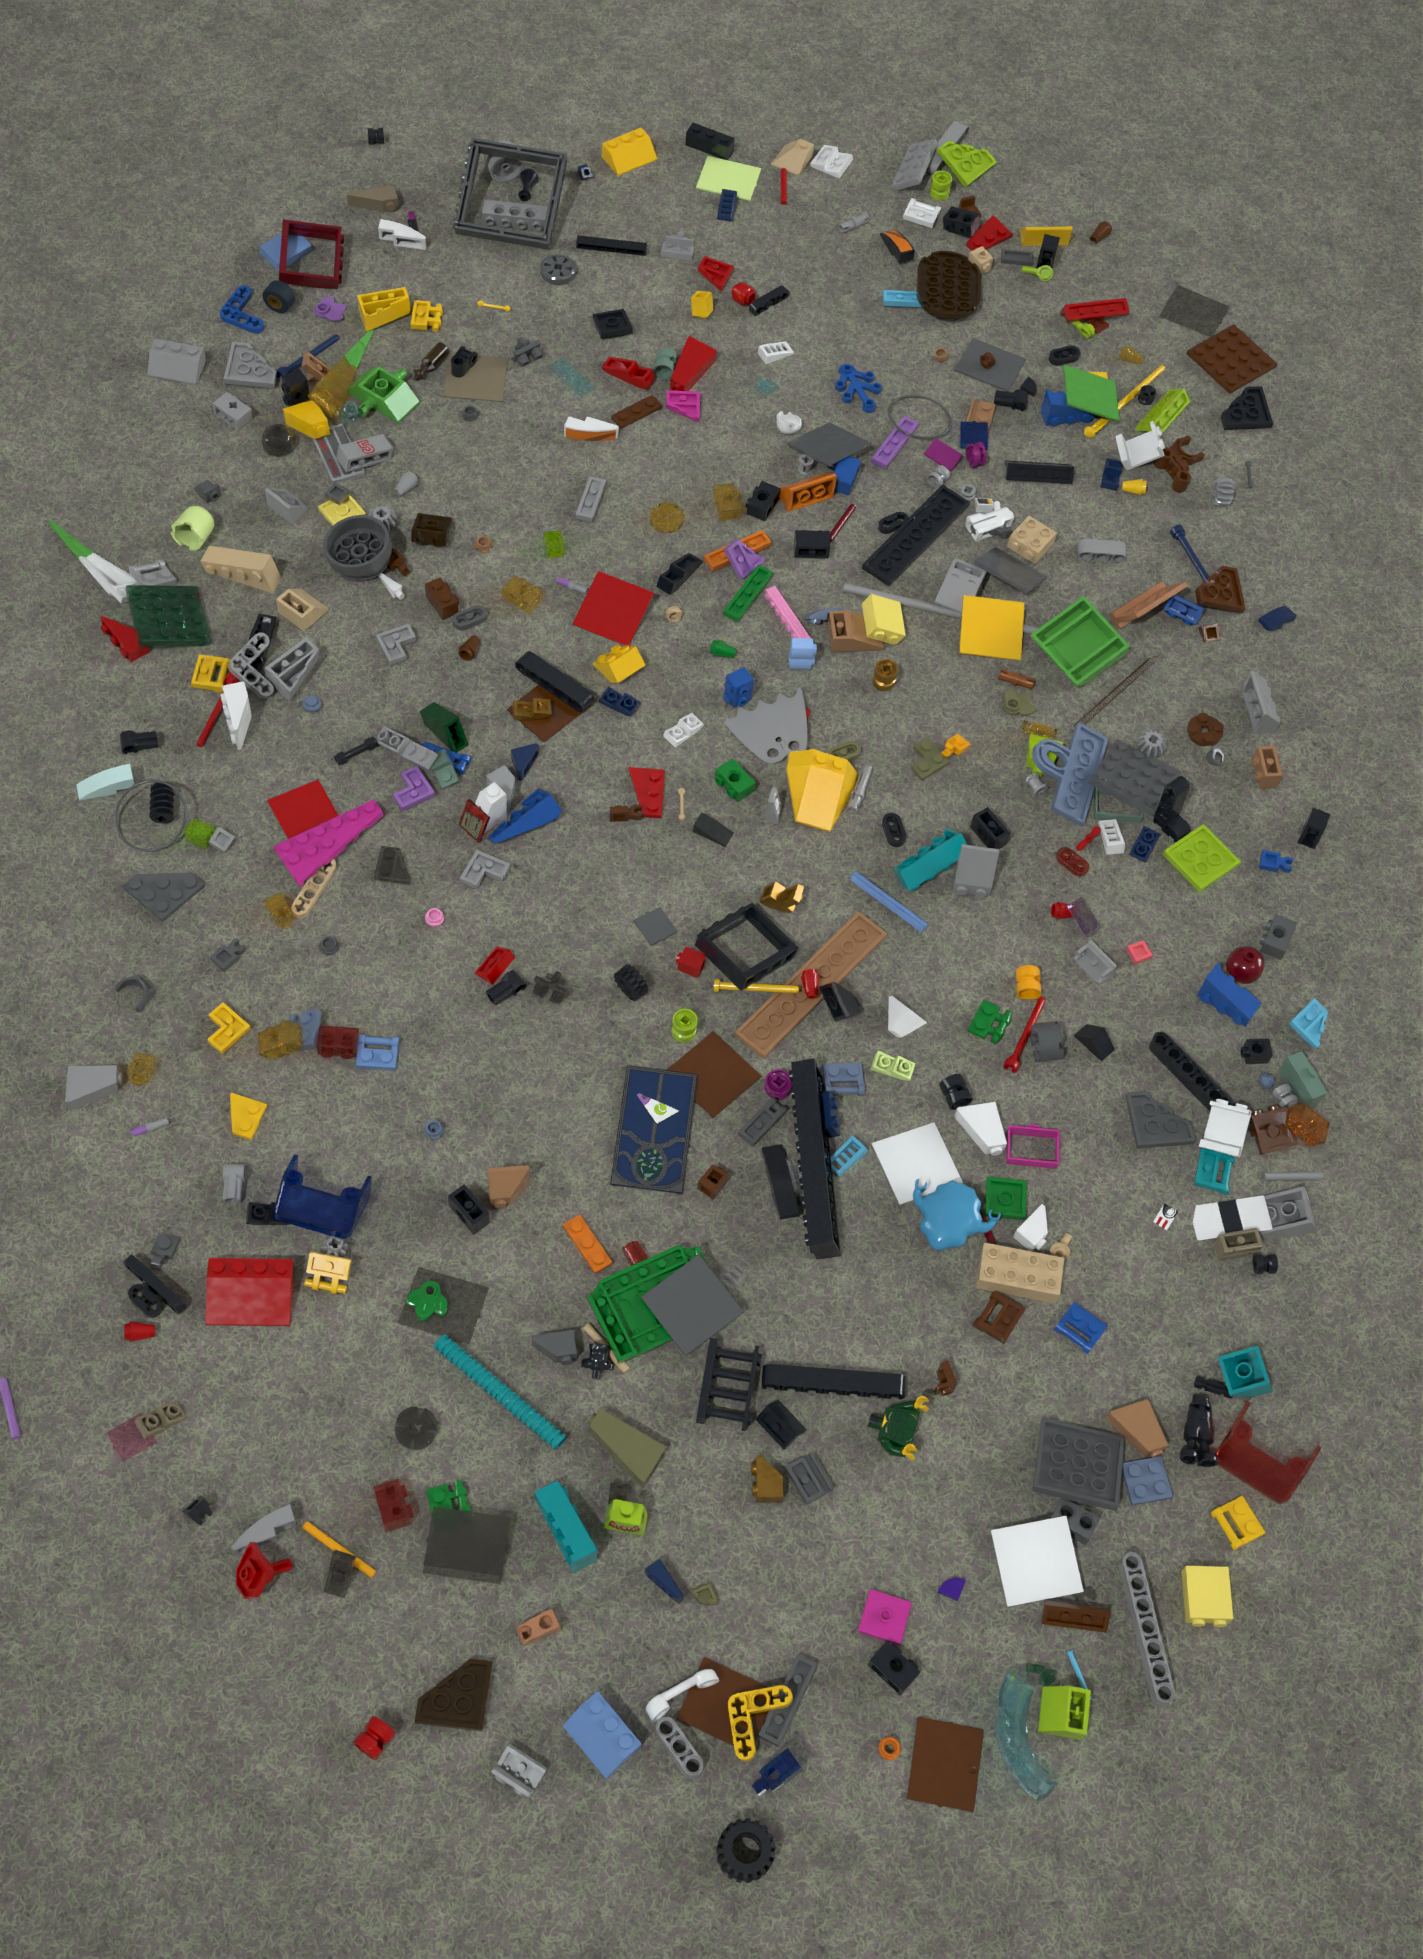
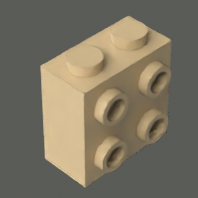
M1028 516L1010 535L1007 547L1036 564L1054 544L1057 532Z

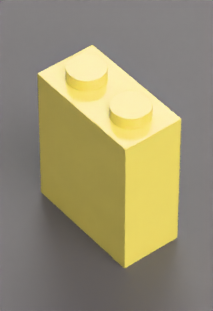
M871 593L862 603L867 637L897 645L906 636L901 604L898 601Z
M1185 1566L1181 1571L1185 1622L1192 1623V1626L1195 1627L1205 1626V1623H1213L1214 1627H1226L1233 1620L1229 1567Z

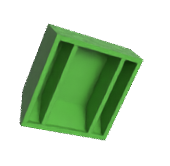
M1082 596L1030 635L1076 687L1087 685L1126 656L1130 647L1085 596Z

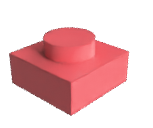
M1144 940L1129 945L1126 948L1135 965L1150 960L1153 956Z

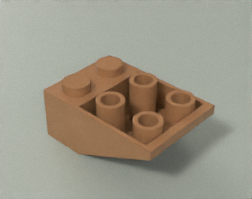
M848 610L829 611L827 627L831 652L884 649L882 641L867 637L864 615Z

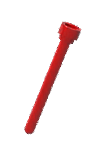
M228 673L224 680L225 685L240 682L232 673ZM221 696L197 741L198 747L204 746L223 708Z
M1044 997L1038 998L1012 1056L1006 1058L1003 1064L1004 1069L1008 1070V1067L1012 1068L1011 1072L1016 1073L1020 1067L1019 1057L1031 1034V1025L1036 1023L1046 1000Z

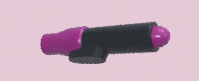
M409 211V219H407L409 227L418 231L416 217L413 211Z

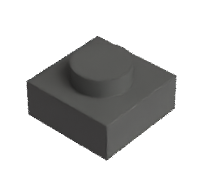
M336 482L325 492V498L338 505L349 495V489Z

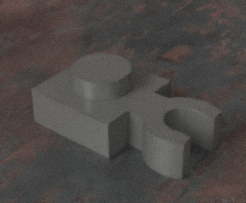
M236 938L232 940L229 948L223 945L212 954L210 960L225 972L238 961L237 955L243 954L246 951V947L243 944L237 948L239 940Z

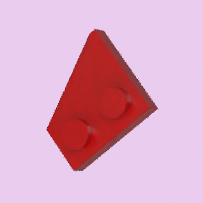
M706 256L703 257L698 266V272L720 291L723 290L734 270V266Z

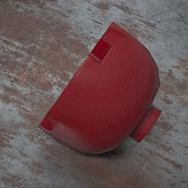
M1239 947L1229 954L1225 963L1226 971L1235 978L1234 981L1241 984H1250L1261 977L1264 970V959L1252 947Z

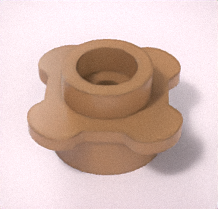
M487 536L478 537L477 543L473 544V548L480 550L483 554L488 553V550L494 546V542L490 541V538Z

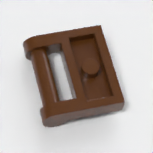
M994 1291L991 1293L990 1301L980 1317L975 1319L973 1327L1005 1344L1025 1309ZM996 1305H1002L1003 1307L992 1325L987 1324L986 1321Z

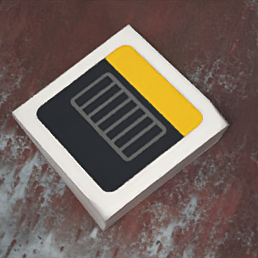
M975 498L976 512L989 513L993 511L994 503L992 499Z

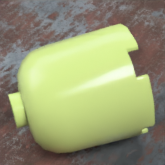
M190 506L172 524L171 535L180 546L184 544L190 547L189 550L196 551L201 548L214 528V519L203 507Z

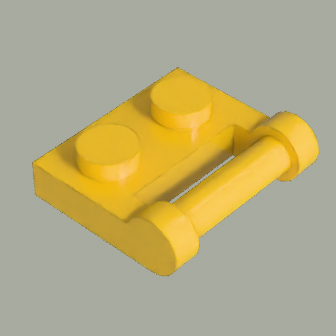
M199 654L191 681L192 688L214 690L215 692L222 693V686H224L230 659ZM216 665L221 666L217 682H212Z
M1243 1496L1216 1508L1210 1513L1213 1519H1217L1227 1535L1233 1551L1266 1533ZM1224 1513H1228L1243 1538L1238 1539Z

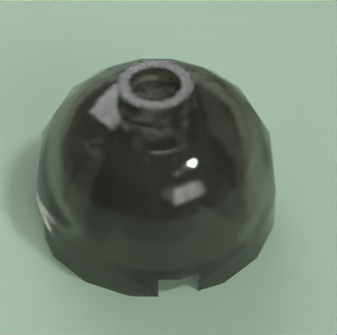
M273 424L267 427L262 434V447L268 455L284 457L294 451L296 439L293 431L288 426Z

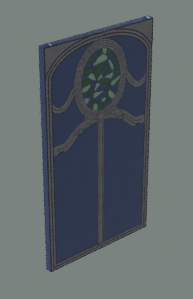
M627 1065L610 1185L677 1193L678 1195L683 1193L697 1074ZM640 1093L678 1110V1112L656 1125L637 1094Z

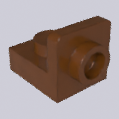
M974 195L960 200V209L979 213L981 218L982 214L974 204Z
M947 1360L939 1365L937 1377L942 1384L935 1387V1395L947 1396L953 1393L957 1385Z

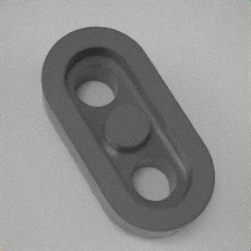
M473 606L457 612L453 616V626L458 630H466L483 623L486 620L485 608Z

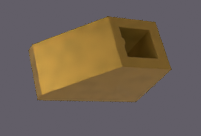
M756 1455L755 1461L751 1462V1475H755V1483H752L751 1486L752 1496H756V1503H782V1475L761 1455Z

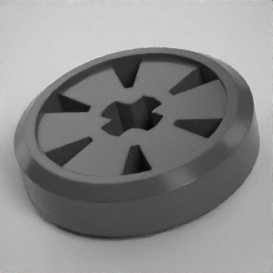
M560 254L550 255L541 262V276L545 281L554 285L567 284L576 275V265L568 256Z

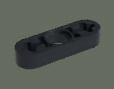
M783 285L754 300L749 306V311L754 316L768 310V307L775 306L787 299L789 290Z

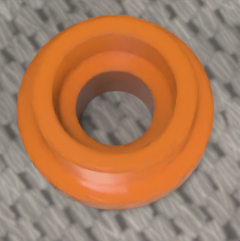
M885 1737L880 1741L878 1751L885 1760H894L899 1756L901 1746L897 1739ZM886 1745L893 1747L892 1753L886 1751Z

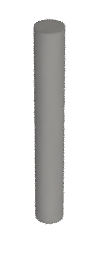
M1323 1172L1263 1173L1264 1180H1323Z

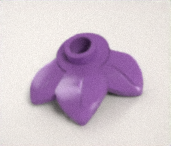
M333 296L323 298L316 305L314 312L320 318L340 321L343 319L341 314L346 310L347 305L334 303Z

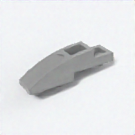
M385 726L375 739L377 744L426 770L430 769L438 756L434 751L411 741L406 736Z

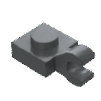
M161 1233L158 1234L151 1250L152 1254H154L151 1261L152 1269L160 1271L165 1258L172 1260L179 1243L178 1238Z

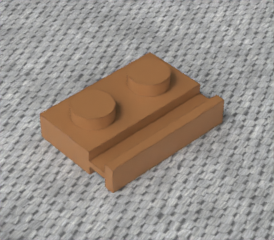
M973 399L965 426L989 431L996 404L982 400L978 402Z

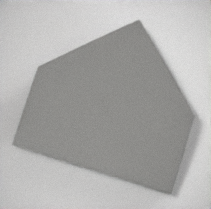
M682 231L677 232L676 236H665L661 257L692 261L694 240L687 239Z

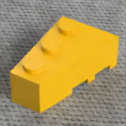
M406 287L357 295L358 309L366 332L410 314V301Z

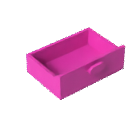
M1029 1124L1028 1127L1009 1125L1006 1131V1164L1057 1169L1059 1165L1060 1130L1043 1129L1039 1125ZM1010 1134L1055 1138V1162L1011 1158Z

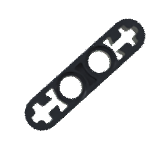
M130 1254L123 1261L125 1267L139 1280H144L148 1284L147 1287L156 1295L159 1294L163 1298L162 1301L179 1315L187 1307L171 1289L133 1255Z

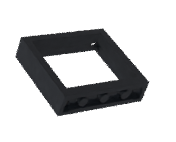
M753 902L745 907H740L733 914L729 913L723 920L714 922L711 927L702 929V932L697 935L698 938L695 946L740 991L790 962L795 957L799 948ZM748 920L778 952L747 971L742 972L712 941Z

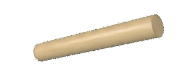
M590 1323L584 1326L583 1329L597 1344L609 1345ZM609 1347L607 1356L625 1374L630 1370L629 1366L625 1362L618 1364L611 1347Z

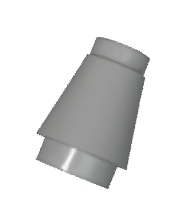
M410 471L403 473L394 492L402 497L415 487L418 481L416 475Z

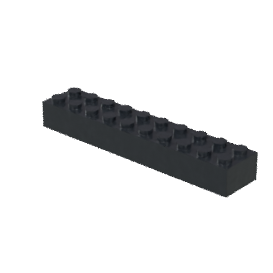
M814 1058L791 1062L792 1070H789L790 1081L793 1082L791 1096L792 1099H795V1105L792 1106L794 1117L797 1118V1123H794V1130L799 1141H796L797 1153H800V1160L797 1162L799 1171H802V1178H799L801 1190L804 1191L801 1203L806 1211V1215H803L804 1227H807L808 1234H805L806 1246H809L811 1254L813 1253L816 1259L841 1256L830 1144L828 1132L824 1128L823 1076Z

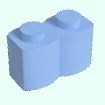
M791 638L789 669L810 670L811 665L815 664L814 654H816L817 646L813 644V638Z

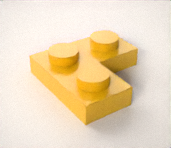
M224 1002L208 1014L209 1018L220 1029L207 1040L220 1054L226 1052L251 1030L250 1025Z

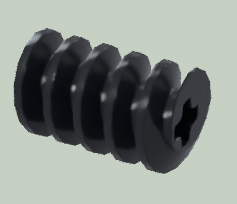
M156 782L150 788L149 817L156 823L168 824L173 821L174 791L169 786Z

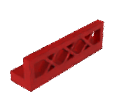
M1119 298L1067 304L1061 310L1060 315L1065 316L1067 323L1127 316L1129 309L1127 299Z

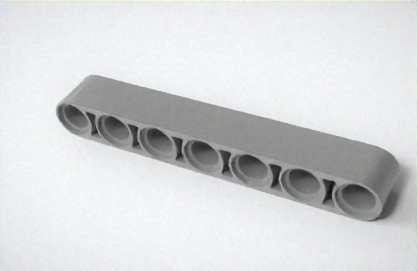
M1129 1552L1120 1561L1119 1570L1150 1696L1155 1705L1164 1707L1174 1699L1175 1690L1143 1562L1137 1553ZM1126 1561H1131L1135 1568H1129ZM1131 1582L1138 1583L1140 1590L1134 1589ZM1136 1603L1143 1604L1145 1607V1612L1140 1611L1137 1608ZM1142 1625H1147L1151 1633L1144 1632ZM1147 1647H1153L1156 1651V1655L1150 1654L1147 1650ZM1153 1668L1159 1669L1162 1677L1155 1676ZM1158 1690H1162L1166 1693L1167 1700H1164L1159 1696Z

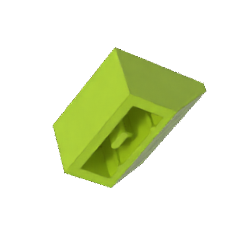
M1073 1686L1042 1687L1037 1732L1082 1741L1087 1735L1091 1690Z

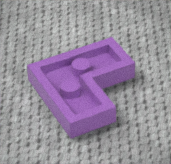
M418 766L401 773V778L407 785V788L393 794L394 800L402 811L435 797L434 790Z

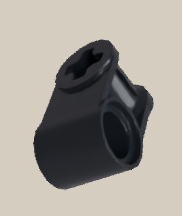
M461 346L451 358V374L454 377H463L476 363L478 353L475 351L471 352L466 347Z

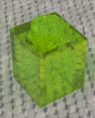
M194 818L185 827L186 841L206 850L209 846L208 841L215 833V829L213 826Z

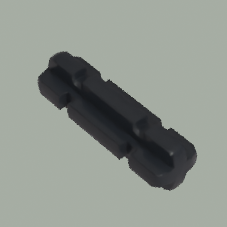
M1196 1376L1194 1380L1195 1388H1205V1391L1217 1395L1224 1394V1397L1227 1398L1233 1397L1229 1395L1227 1386H1224V1383L1211 1379L1205 1380V1377Z

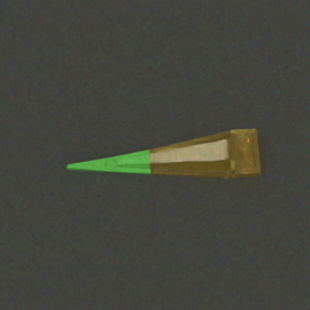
M374 329L369 330L313 386L308 394V397L332 419L337 417L345 404L349 392L348 388L351 386Z

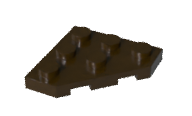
M469 1659L454 1673L449 1674L428 1693L418 1698L415 1724L482 1732L492 1661Z

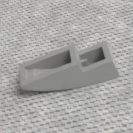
M290 1504L264 1516L246 1530L232 1546L235 1556L243 1554L249 1542H255L260 1548L277 1542L276 1533L297 1526Z

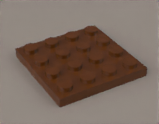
M1234 324L1187 350L1186 353L1229 394L1277 367V363Z

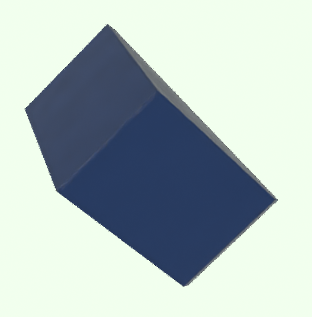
M534 743L511 749V760L519 780L522 781L539 755V744Z

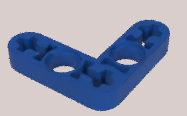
M245 285L239 286L221 308L220 318L226 323L251 333L259 334L264 330L263 321L241 311L252 297L251 289ZM233 303H239L240 305H238V306H233L232 304H233ZM240 319H245V320H246V321L243 322V323L238 322V320H240Z

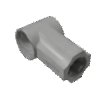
M224 1164L222 1199L224 1203H241L242 1185L245 1182L244 1173H246L245 1164Z

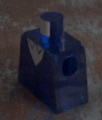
M787 1748L759 1771L762 1777L754 1782L752 1787L759 1796L768 1789H771L774 1793L803 1770ZM778 1770L779 1777L776 1780H771L769 1775Z

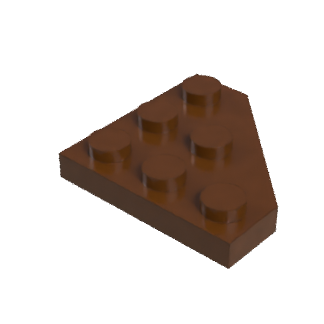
M1221 566L1195 590L1197 605L1243 613L1246 610L1237 568Z

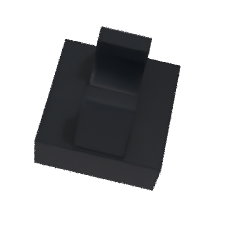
M200 1496L182 1511L189 1519L199 1525L203 1524L200 1519L201 1513L205 1512L208 1516L212 1515V1511L209 1508L210 1504Z

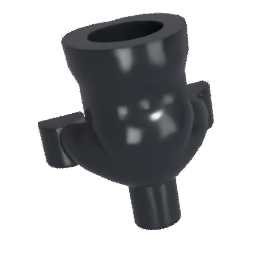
M589 1344L590 1355L588 1359H582L581 1368H590L592 1370V1379L600 1380L601 1371L603 1370L613 1371L614 1362L607 1360L609 1345Z

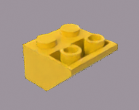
M616 645L610 649L611 652L598 656L597 661L592 663L611 683H619L645 666L637 647L629 645Z

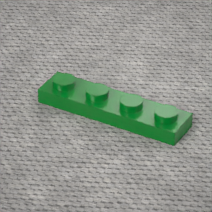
M758 565L724 609L723 615L739 622L773 577V572Z

